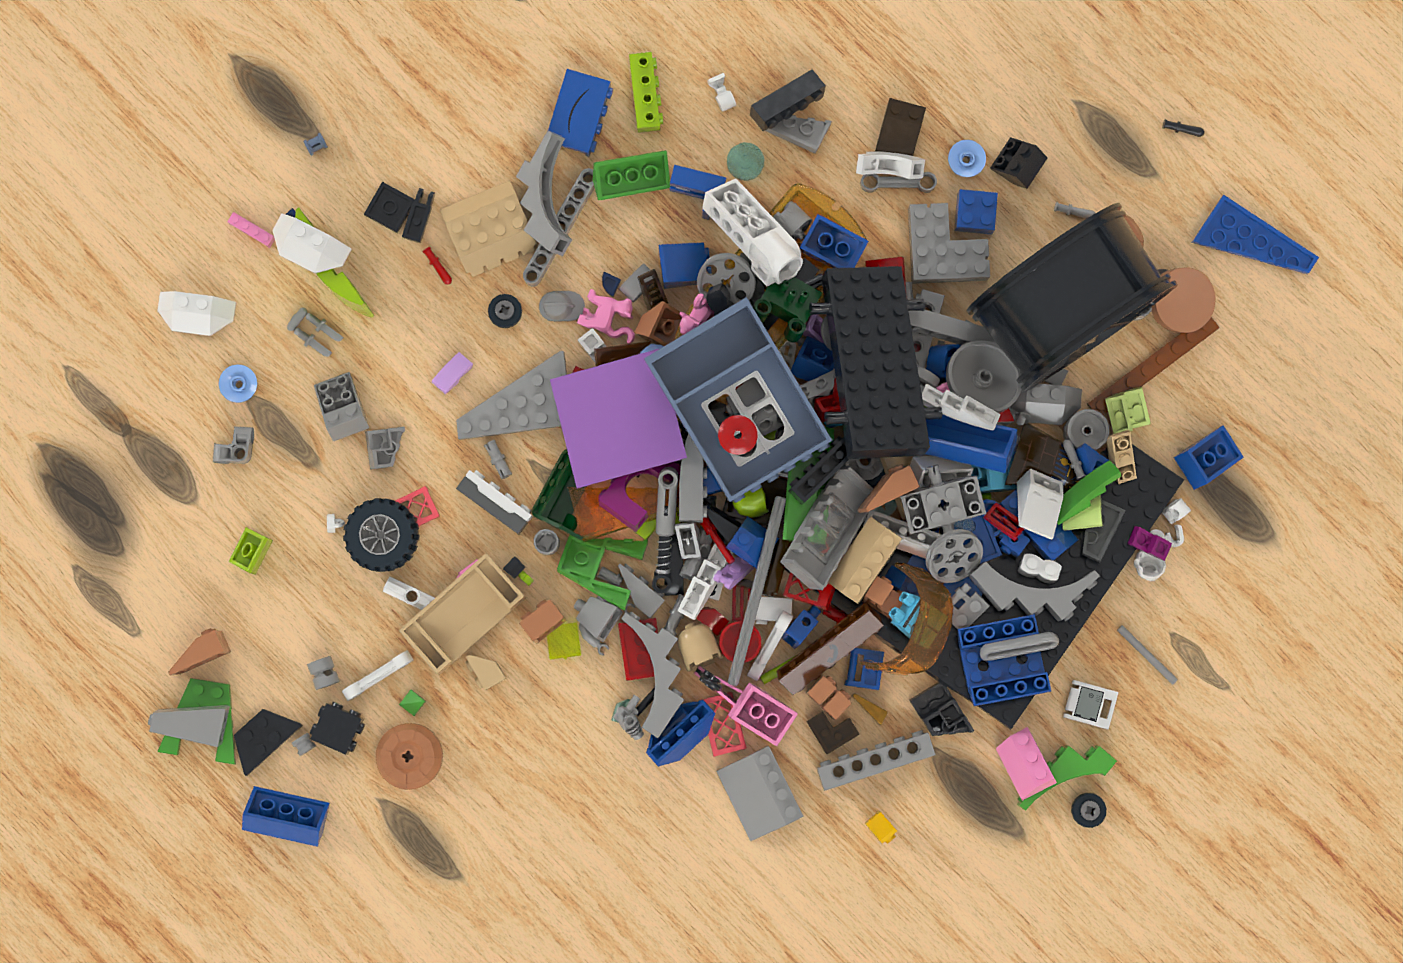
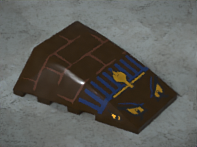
M1024 423L1005 485L1012 486V484H1017V481L1029 469L1063 482V491H1068L1080 480H1077L1074 469H1071V462L1063 447V442L1030 423Z

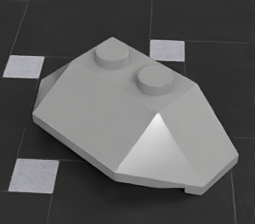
M1039 384L1026 392H1023L1021 389L1019 397L1010 408L1019 412V414L1020 412L1028 413L1031 416L1028 423L1062 425L1081 408L1082 389L1064 385Z

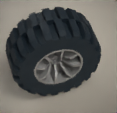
M386 498L367 500L362 505L356 506L354 512L347 517L348 522L344 525L343 529L345 530V535H343V541L346 542L345 548L350 553L352 560L363 568L376 572L393 571L404 566V563L410 561L413 557L412 554L417 550V542L420 537L418 534V524L408 508L399 502Z

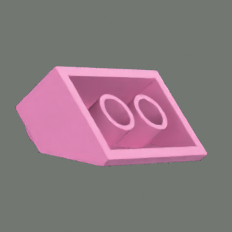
M1028 727L1009 736L996 748L1022 800L1057 783Z

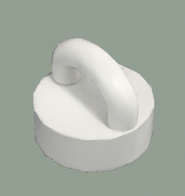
M335 514L327 515L328 533H335V528L344 526V520L335 519Z

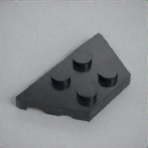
M262 709L234 734L244 775L248 776L303 725Z

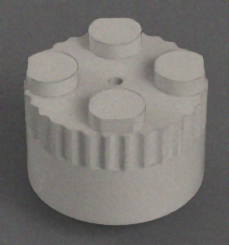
M790 201L784 207L785 210L782 213L777 212L773 218L795 241L798 238L802 241L806 237L804 232L811 224L812 219L796 203Z

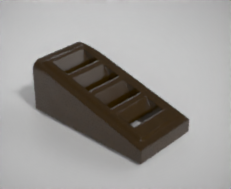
M655 269L637 277L648 310H651L660 302L668 304ZM652 276L653 279L644 282V279ZM654 283V286L647 289L646 286ZM656 289L657 292L651 295L649 294V292ZM658 296V299L652 301V298Z

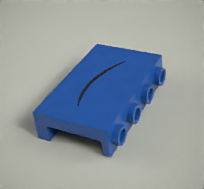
M570 69L566 70L548 129L565 138L561 147L585 153L588 157H590L591 152H595L597 145L595 137L596 134L600 135L602 129L600 121L602 116H606L608 109L606 101L607 98L611 99L613 93L611 81Z

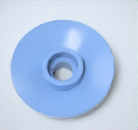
M961 140L950 149L948 163L955 174L961 177H973L984 168L986 154L982 146L977 142ZM964 157L969 158L970 162H969V163L963 162V158H964Z
M232 365L222 372L219 378V389L227 400L235 403L245 402L256 392L257 378L254 372L247 366ZM238 381H242L243 383L242 387L240 388L236 387V383Z

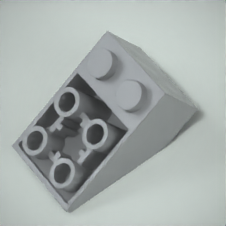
M350 372L314 385L326 429L333 441L369 429L366 415Z

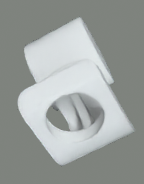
M724 73L707 80L708 85L718 94L715 99L722 112L736 106L731 91H727L725 85H723Z
M1180 498L1175 499L1166 506L1162 514L1172 525L1186 516L1191 509Z
M1181 525L1174 526L1177 540L1172 539L1170 532L1164 535L1158 529L1149 531L1153 535H1158L1171 542V547H1178L1184 542Z

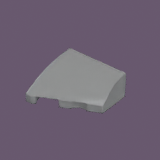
M405 427L365 432L370 470L393 467L396 459L395 454L399 450V442L402 433L405 432Z

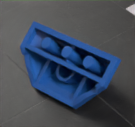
M704 700L681 704L659 738L651 734L646 754L658 767L680 761L709 734L715 712Z

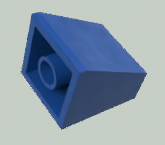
M704 242L658 245L664 289L697 285L698 273L706 259L710 258L709 248H705ZM707 266V271L712 274L711 266Z

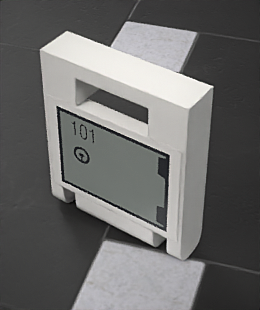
M1073 680L1072 684L1078 685L1079 689L1070 688L1065 710L1071 711L1072 715L1064 713L1063 717L1109 730L1118 692ZM1104 699L1111 701L1107 719L1100 717Z

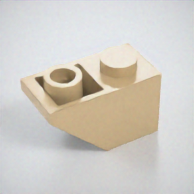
M473 655L466 656L468 661L465 664L470 672L474 671L477 675L475 681L480 689L488 690L507 679L496 661Z

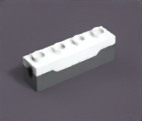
M469 470L456 489L520 535L533 517L529 514L531 510L523 504L518 506L514 503L516 499L510 494L506 493L503 495L499 492L500 487L492 481L490 484L483 480L485 476L477 470L474 473Z

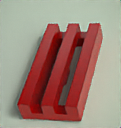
M996 502L984 515V519L1015 541L1025 529L1022 527L1018 529L1006 518L996 513L995 509L1019 526L1018 518Z
M735 585L732 588V621H743L744 587H740V617H736V587L740 586ZM748 588L747 605H748V601H749V597H750V593H751V589H749V588Z

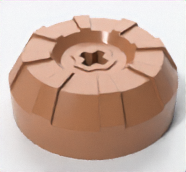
M1189 267L1174 268L1162 273L1161 276L1170 274L1171 279L1169 281L1175 280L1178 285L1152 306V314L1155 321L1163 328L1175 333H1189L1202 328L1210 320L1216 302L1215 291L1208 277L1201 271Z
M405 723L391 728L383 735L376 749V764L383 779L392 786L404 790L417 789L430 783L439 773L443 762V749L438 737L429 728L416 723Z

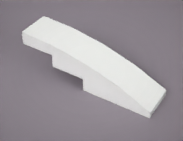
M928 384L921 391L923 405L928 408L941 407L942 411L939 412H942L943 415L973 426L992 431L996 427L1000 414L967 395L963 399L947 389L942 393Z
M714 544L708 558L704 559L697 576L693 577L678 609V612L693 620L696 619L717 585V582L713 580L714 575L728 564L716 544Z

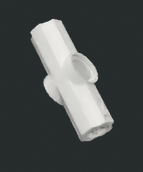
M389 577L383 589V592L420 610L435 599V597L392 577ZM410 591H415L418 595L417 600L414 602H410L407 598Z

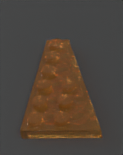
M568 487L583 542L629 528L599 505V494L603 489H608V487ZM626 487L625 492L627 496L647 511L648 518L645 522L655 520L658 488ZM679 487L677 488L676 513L679 512ZM666 489L665 505L668 506L669 489Z

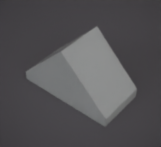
M695 522L675 524L681 558L701 557L700 533Z

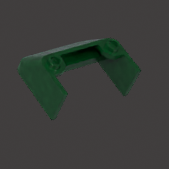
M567 449L561 453L533 506L532 515L582 541L583 537L574 532L577 528V518L572 514L587 486L576 487Z

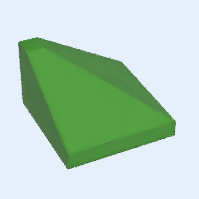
M410 690L399 705L415 716L426 700L413 690Z

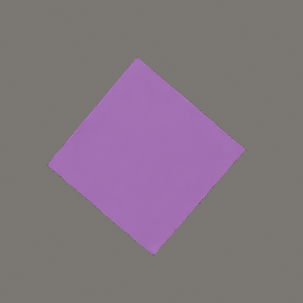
M659 349L550 379L577 488L687 458L676 413L644 361V358Z

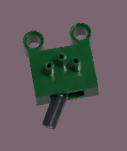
M820 273L804 282L793 277L789 280H784L780 284L775 282L769 285L762 298L757 300L753 306L760 321L763 323L769 313L788 323L784 330L785 339L791 343L799 341L805 331V323L810 316L809 312L812 311L809 310L810 302L817 303L822 295V292L816 288L822 286L821 278L823 274Z

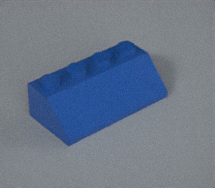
M1016 489L1000 505L1018 518V496ZM1062 523L1056 525L1052 540L1027 529L1023 530L1025 536L1030 539L1029 543L1045 560H1056L1079 540L1071 530L1064 531Z
M254 786L243 812L242 830L318 847L324 831L330 803Z

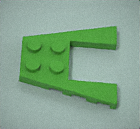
M569 535L557 567V572L620 609L625 610L631 590L597 581L595 578L605 550L643 560L648 540H612V538L606 537L604 539H594V537L582 536L583 539L581 541Z
M190 678L177 708L230 706L223 742L217 747L215 761L236 764L230 684ZM165 735L158 752L178 755L181 739Z

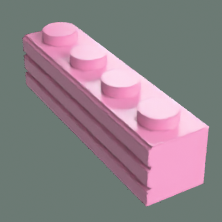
M235 212L232 213L227 221L230 225L266 245L268 248L271 247L275 240L273 235Z

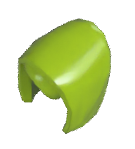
M762 488L753 493L749 490L744 493L745 498L736 503L733 501V506L738 513L746 517H760L769 512L766 508L765 492Z

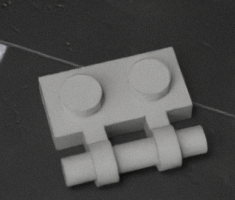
M967 583L962 587H958L955 590L956 593L949 600L946 599L943 602V606L939 609L944 615L948 611L953 613L948 620L957 629L969 627L990 606L977 592L970 597L967 592L971 587ZM962 598L965 603L957 609L954 605Z

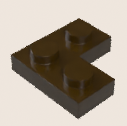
M822 711L806 721L826 755L860 735L850 718L832 727Z

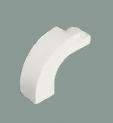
M866 152V154H858L856 173L861 175L891 174L907 179L923 178L925 159L899 153Z

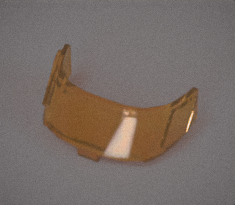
M895 563L894 566L904 572L916 584L921 599L915 627L901 655L889 662L876 663L871 660H860L859 664L866 666L865 668L908 676V674H918L929 669L942 652L952 625L953 603L949 590L929 572L906 563Z

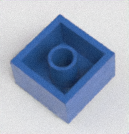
M960 189L957 194L954 231L992 235L995 231L998 193Z
M807 336L791 368V372L797 378L809 382L834 370L832 351L824 343Z

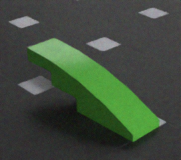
M1110 460L1093 470L1063 495L1057 521L1058 525L1090 507L1092 499L1106 492V485L1121 477V472Z

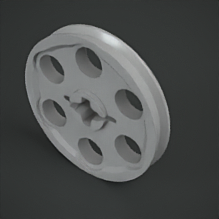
M732 253L716 254L705 261L698 273V291L706 298L708 292L703 289L705 283L715 286L723 283V279L727 280L731 277L730 283L725 285L730 293V301L736 304L742 300L736 297L738 290H743L746 293L747 299L750 300L756 286L755 274L751 270V265L744 258ZM732 259L735 262V267L732 269L727 268L725 261ZM707 266H716L717 272L715 274L708 273ZM747 272L750 275V279L742 281L739 274Z
M956 529L946 532L938 537L928 549L926 567L931 575L940 582L953 583L963 580L974 572L980 564L983 556L982 544L976 535L968 530ZM971 538L970 543L963 545L966 539ZM954 539L952 544L946 545L948 540ZM971 553H976L973 558L968 559ZM936 554H941L937 560H933ZM963 567L961 572L955 573L957 568ZM941 568H946L943 573L937 574Z

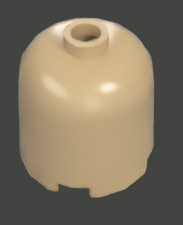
M695 622L684 626L685 630L679 634L677 642L687 671H692L693 666L698 668V666L705 667L715 662L714 658L716 657L719 659L723 658V654L710 627L703 624L696 625Z

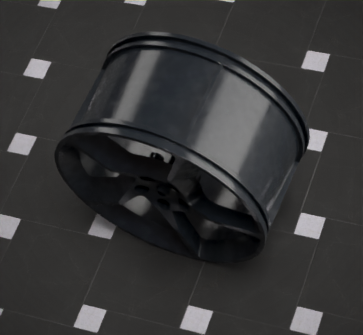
M1120 203L1112 204L1100 210L1051 241L1003 276L968 307L967 313L969 315L974 314L972 317L974 321H980L1021 373L1016 381L1019 384L1023 383L1021 386L1023 392L1044 382L1094 349L1177 287L1178 284L1175 280L1169 281L1171 279L1170 274L1160 275L1125 220L1126 213L1125 211H1120L1122 208Z

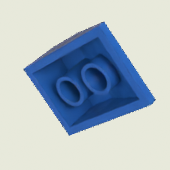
M817 214L800 246V251L808 257L832 268H855L869 241Z
M1222 425L1173 458L1195 490L1211 482L1244 457L1224 425Z

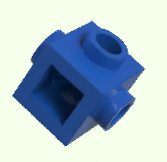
M1022 531L1021 535L1012 542L1011 538L1002 532L999 535L1001 540L998 545L1001 546L1000 549L1005 554H1012L1017 558L1030 539Z

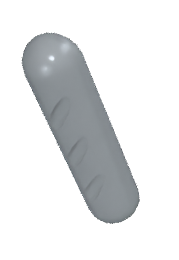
M1045 632L987 643L982 646L980 656L985 661H992L1049 650L1059 644V638L1053 632Z

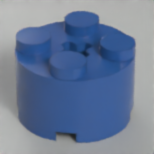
M938 344L931 346L928 351L926 370L939 377L940 382H947L946 369L948 362L955 351L962 345Z

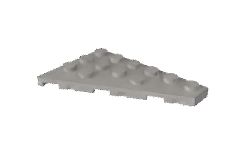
M559 351L457 419L458 439L463 440L561 427L550 379L567 375L565 352Z

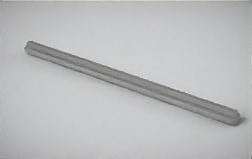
M780 496L775 497L728 678V684L737 686L741 677L786 503V498Z

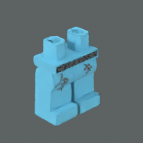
M902 592L899 597V601L903 603L900 609L897 607L892 608L888 614L892 619L891 623L897 626L915 644L927 648L936 634L933 630H939L946 616L930 606L921 597Z

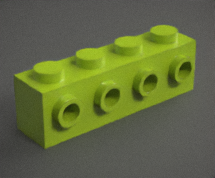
M652 52L629 54L638 133L659 131L660 124H663V114L658 112V106H661L660 94L656 95V88L659 87L658 76H654V69H657L656 57L652 58Z

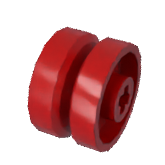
M743 621L730 623L723 629L719 637L720 650L723 656L731 662L734 659L737 647L736 642L739 639ZM753 626L744 663L753 660L761 649L762 639L755 626Z

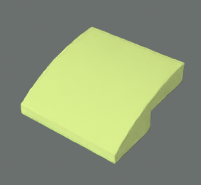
M1142 387L1126 390L1105 398L1113 434L1126 430L1133 431V428L1151 424Z
M1101 495L1090 501V507L1063 522V530L1103 526Z

